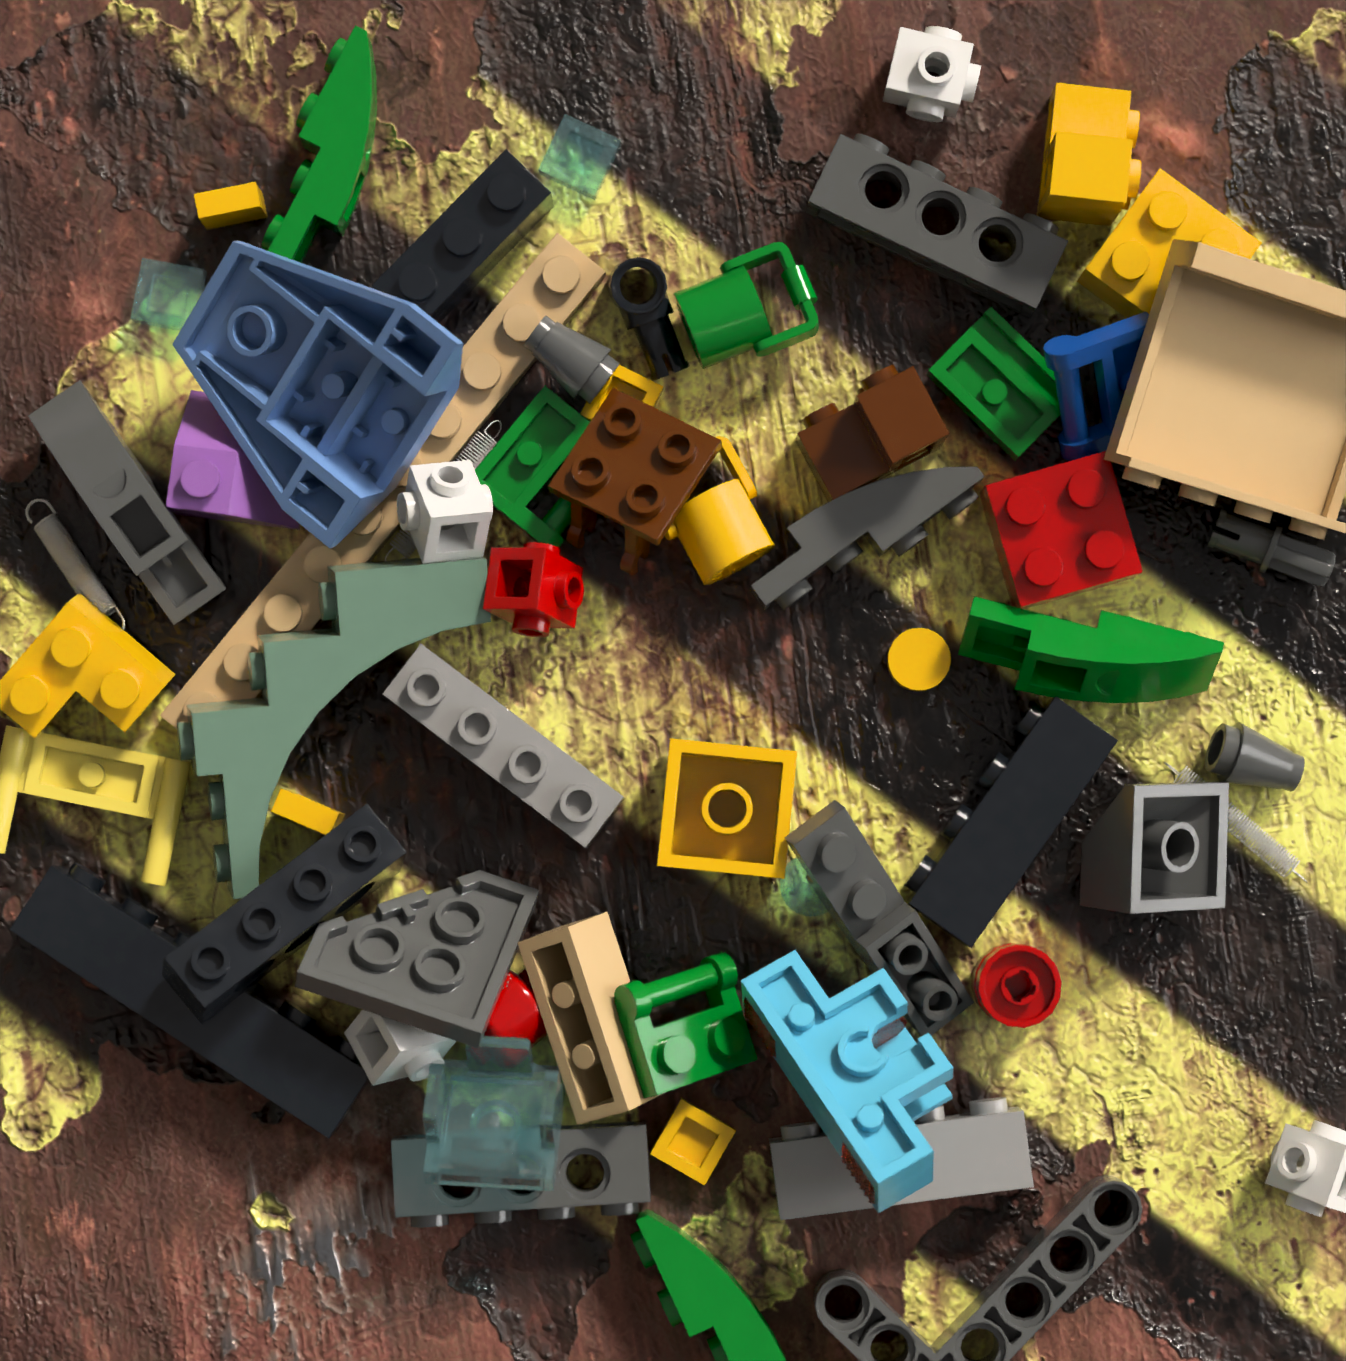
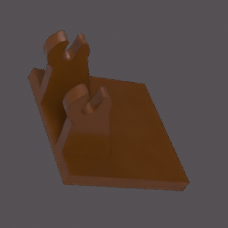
M612 388L548 485L549 492L571 502V525L566 537L567 543L578 549L582 548L585 544L584 532L585 530L591 533L594 531L598 513L625 527V552L621 559L620 569L632 576L637 574V561L639 557L647 558L650 542L657 546L660 544L722 447L721 440Z

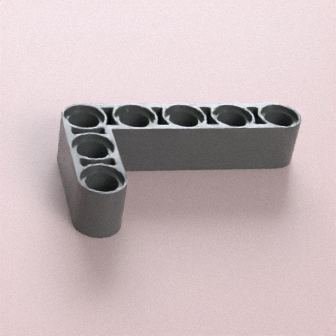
M1103 1175L1091 1179L931 1345L861 1276L851 1270H831L820 1277L813 1292V1302L817 1316L822 1324L860 1361H883L873 1356L870 1349L875 1336L885 1330L897 1331L905 1337L903 1352L899 1357L890 1361H1009L1135 1230L1142 1215L1140 1197L1132 1187L1117 1177ZM1109 1190L1121 1191L1126 1203L1121 1217L1110 1223L1099 1222L1094 1213V1205L1098 1196ZM1065 1236L1076 1237L1081 1242L1082 1247L1081 1257L1078 1262L1064 1269L1052 1265L1050 1250L1054 1242ZM1022 1282L1035 1285L1038 1291V1300L1032 1310L1023 1314H1016L1007 1310L1005 1300L1011 1287ZM848 1285L859 1292V1305L848 1316H834L825 1308V1298L834 1287ZM981 1328L992 1332L995 1342L989 1355L982 1359L974 1360L962 1354V1340L971 1330Z

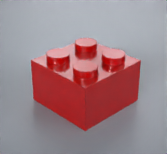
M1106 451L987 484L979 492L1013 607L1021 609L1031 608L1133 579L1143 572L1112 464L1110 461L1104 460Z

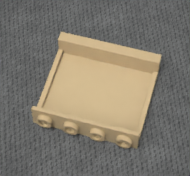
M1173 239L1104 460L1125 466L1123 479L1155 489H1159L1162 478L1181 483L1178 496L1215 506L1218 495L1237 500L1233 513L1270 523L1273 512L1289 516L1291 521L1288 529L1325 540L1328 529L1346 533V523L1337 521L1346 493V291L1200 242Z

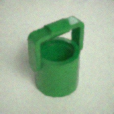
M774 242L730 259L720 266L721 275L673 293L686 334L702 369L753 349L757 357L772 354L812 338L819 329L818 315L813 306L818 300L804 266L795 264L790 249L782 242ZM778 259L783 270L781 277L794 308L800 310L805 323L772 336L762 303L747 271Z

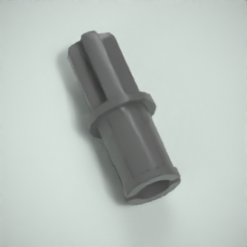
M1221 509L1215 523L1216 526L1234 532L1239 537L1234 538L1213 530L1207 547L1216 548L1259 564L1258 571L1265 573L1266 569L1269 568L1317 587H1322L1327 583L1335 565L1336 555L1332 551L1281 533L1283 526L1276 525L1273 530Z

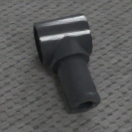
M637 257L626 259L615 266L609 277L608 290L612 301L620 309L627 330L634 328L651 372L650 377L654 381L669 375L662 358L664 353L674 373L686 369L690 365L684 357L669 318V314L674 311L666 292L667 282L665 274L660 266L652 260ZM634 267L645 269L650 273L654 281L653 294L647 301L641 304L630 303L623 297L620 290L622 276L626 271Z

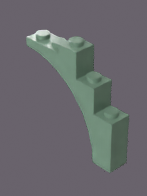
M421 558L327 566L329 582L319 583L318 596L322 621L332 620V628L257 635L258 652L248 653L251 690H262V698L187 705L188 722L177 723L179 756L181 761L191 760L192 768L197 777L218 775L219 782L208 783L211 820H222L224 844L213 845L216 882H227V887L233 899H242L259 886L260 843L270 798L291 751L318 712L354 677L395 650L442 631L491 622V613L483 610L488 575L486 558L426 564L422 563Z

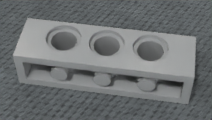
M423 644L419 645L383 692L384 696L585 848L589 847L625 799L608 784Z

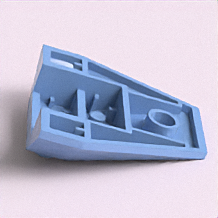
M242 241L232 242L172 344L282 510L328 548L337 546L397 487L459 389L463 351L462 341L414 303Z

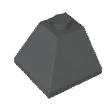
M1229 782L1126 784L1081 842L1080 906L1128 914L1225 908Z

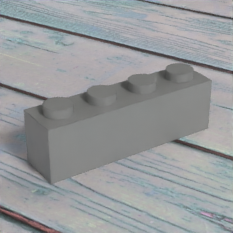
M996 1097L970 1101V1113L945 1116L944 1106L941 1105L913 1121L934 1151L933 1182L894 1205L1034 1187L1024 1111L1018 1106L1008 1107L1006 1097ZM803 1122L781 1126L782 1137L769 1139L780 1220L874 1208L825 1133L819 1132L817 1122Z

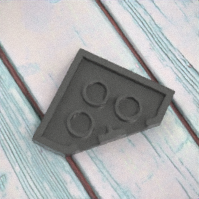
M479 870L458 877L455 886L428 895L424 889L379 903L377 904L376 912L347 922L343 916L319 923L297 971L295 987L479 1048L518 951V942L522 941L536 906L539 890Z

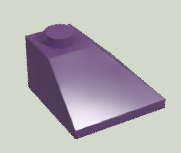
M191 390L174 443L166 508L176 515L300 530V524L282 510L206 394L201 391Z

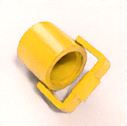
M722 436L716 437L722 442V447L718 452L734 479L717 485L686 502L665 534L667 540L679 538L704 585L717 582L738 572L766 555L775 547L750 499L757 496L756 488L731 442Z

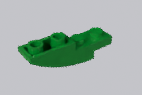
M356 25L348 40L340 37L331 49L324 67V71L330 75L320 95L311 93L299 112L296 127L302 130L298 137L303 147L316 154L313 162L305 159L298 168L290 187V193L296 196L285 217L277 214L273 218L261 244V248L300 263L303 262L321 226L342 237L344 236L358 204L368 173L375 137L377 78L373 49L368 33Z
M974 596L958 655L1018 670L1015 690L1082 702L1139 703L1181 698L1207 691L1222 654L1224 642L1101 610L1096 626L1093 628L1071 622L1067 619L1055 618L1013 607L1006 603L994 602Z
M647 1209L636 1215V1222L640 1230L630 1234L645 1269L654 1265L658 1267L667 1288L658 1291L657 1295L672 1327L683 1323L689 1337L714 1327L717 1335L708 1338L707 1342L715 1361H786L785 1354L773 1331L750 1295L716 1257L677 1225Z

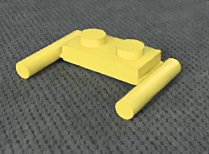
M6 725L0 751V853L5 854L16 799L18 792L153 819L141 882L166 886L191 762L42 732L34 738L22 728Z

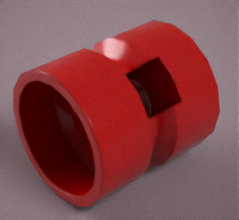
M1005 943L992 947L979 958L972 973L971 988L975 1002L987 1016L1010 1027L1026 1028L1041 1023L1053 1013L1060 1000L1062 981L1057 966L1046 953L1025 944Z

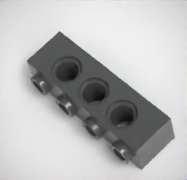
M856 133L854 139L840 134L809 198L807 214L1031 318L1068 243V240L1057 236L1059 228L1055 224L1030 213H1026L1023 219L1000 209L1003 202L999 198L982 189L969 187L967 192H964L944 183L946 175L927 163L912 160L910 166L893 159L887 156L889 148L872 137ZM876 181L888 182L898 191L899 201L890 208L875 207L868 201L865 195L866 187ZM934 207L946 209L955 220V229L946 235H935L925 228L922 222V214ZM988 234L1003 236L1011 246V257L1002 262L988 260L979 249V239Z
M646 1120L399 1135L391 1140L395 1218L411 1217V1227L422 1228L448 1225V1214L474 1213V1223L478 1224L512 1221V1210L537 1209V1216L540 1220L566 1219L576 1216L575 1207L600 1205L601 1215L603 1216L631 1215L639 1213L638 1203L651 1202ZM581 1154H589L596 1157L604 1168L602 1180L590 1188L577 1186L568 1175L567 1167L569 1162ZM517 1158H526L534 1162L540 1171V1183L534 1189L526 1192L513 1189L505 1178V1167L510 1161ZM452 1162H463L469 1165L476 1174V1188L467 1195L450 1193L442 1182V1172L446 1165Z

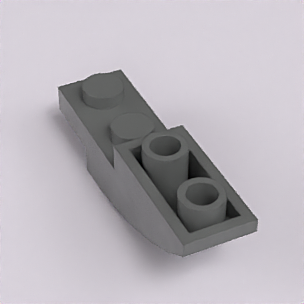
M81 380L28 415L41 438L91 513L134 574L138 575L173 625L226 589V586L171 510L166 508V502L154 487V482Z
M977 466L941 467L889 477L847 492L814 509L787 527L785 535L797 549V552L752 584L750 592L764 610L777 602L782 611H784L813 589L806 579L825 565L834 574L858 557L863 550L857 542L864 537L879 557L891 548L899 557L929 535L922 525L939 512L943 511L950 520L976 501L979 496L973 487L978 485L985 476Z
M833 800L784 837L808 875L805 878L873 974L884 968L908 1002V1013L904 1017L920 1037L928 1032L932 1036L974 1003L915 909L904 901L844 806Z

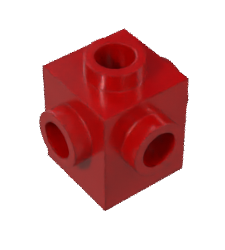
M529 542L525 543L523 548H491L483 610L512 623V632L524 636L548 637L550 628L575 629L577 609L581 605L584 596L583 567L560 556L561 549L551 544Z

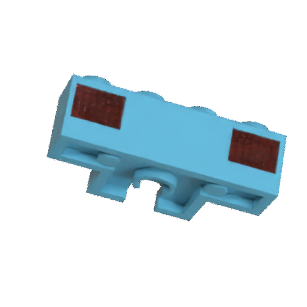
M793 950L742 979L741 989L745 1018H748L749 1024L754 1027L753 1030L762 1039L761 1043L766 1045V1049L770 1051V1055L774 1057L842 1158V1163L846 1164V1169L850 1170L851 1176L856 1179L855 1182L859 1184L860 1189L864 1191V1196L868 1197L869 1203H872L878 1213L882 1212L933 1182L934 1151L913 1121L952 1099V1093L945 1085V1082L953 1078V1066L929 1032L918 1038V1044L906 1029L907 1020L903 1017V1015L908 1013V1002L885 969L878 970L835 996L828 998L797 951Z

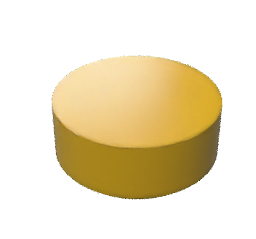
M913 628L904 631L892 642L887 654V667L891 677L898 685L911 691H926L938 685L946 677L951 663L950 650L945 640L936 632L926 628Z

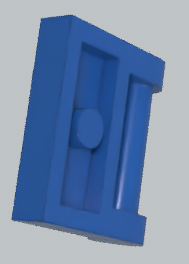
M1146 311L1077 337L1071 335L1057 336L1044 344L1043 349L1047 368L1054 371L1063 431L1058 436L1060 454L1065 460L1072 461L1107 450L1149 317ZM1093 363L1102 423L1089 427L1079 367Z

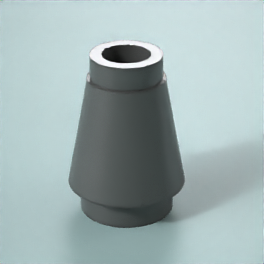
M545 316L523 345L533 352V356L573 399L579 395L589 404L620 365L619 362L608 355L611 351L610 348L559 322H554L548 316Z
M1241 722L1236 723L1234 726L1220 724L1211 737L1205 758L1206 770L1217 774L1219 782L1284 789L1290 792L1294 791L1298 786L1305 765L1303 756L1293 753L1291 750Z

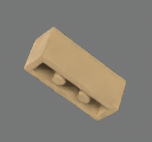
M608 912L559 926L518 942L577 1125L630 1111L660 1096L643 1097L615 1007L614 992L616 988L631 981Z

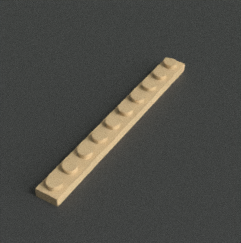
M556 233L463 346L459 389L411 465L453 462L467 446V443L471 441V438L475 436V433L480 430L536 362L537 359L533 356V352L523 345L545 316H548L554 322L566 325L605 278L606 271L559 233ZM409 468L397 487L337 546L328 548L313 534L309 533L161 713L160 716L177 729L178 722H188V704L259 698L262 695V690H251L248 672V653L258 652L257 635L315 630L319 626L322 618L319 607L318 585L322 582H329L327 566L368 563L375 558L400 527L397 516V497L399 493L406 491Z

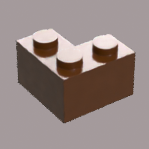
M894 364L885 367L860 382L862 387L857 390L858 395H856L852 405L839 411L836 404L831 403L802 419L806 429L797 433L795 441L827 502L847 492L884 479L939 450L950 433L914 366L898 373Z

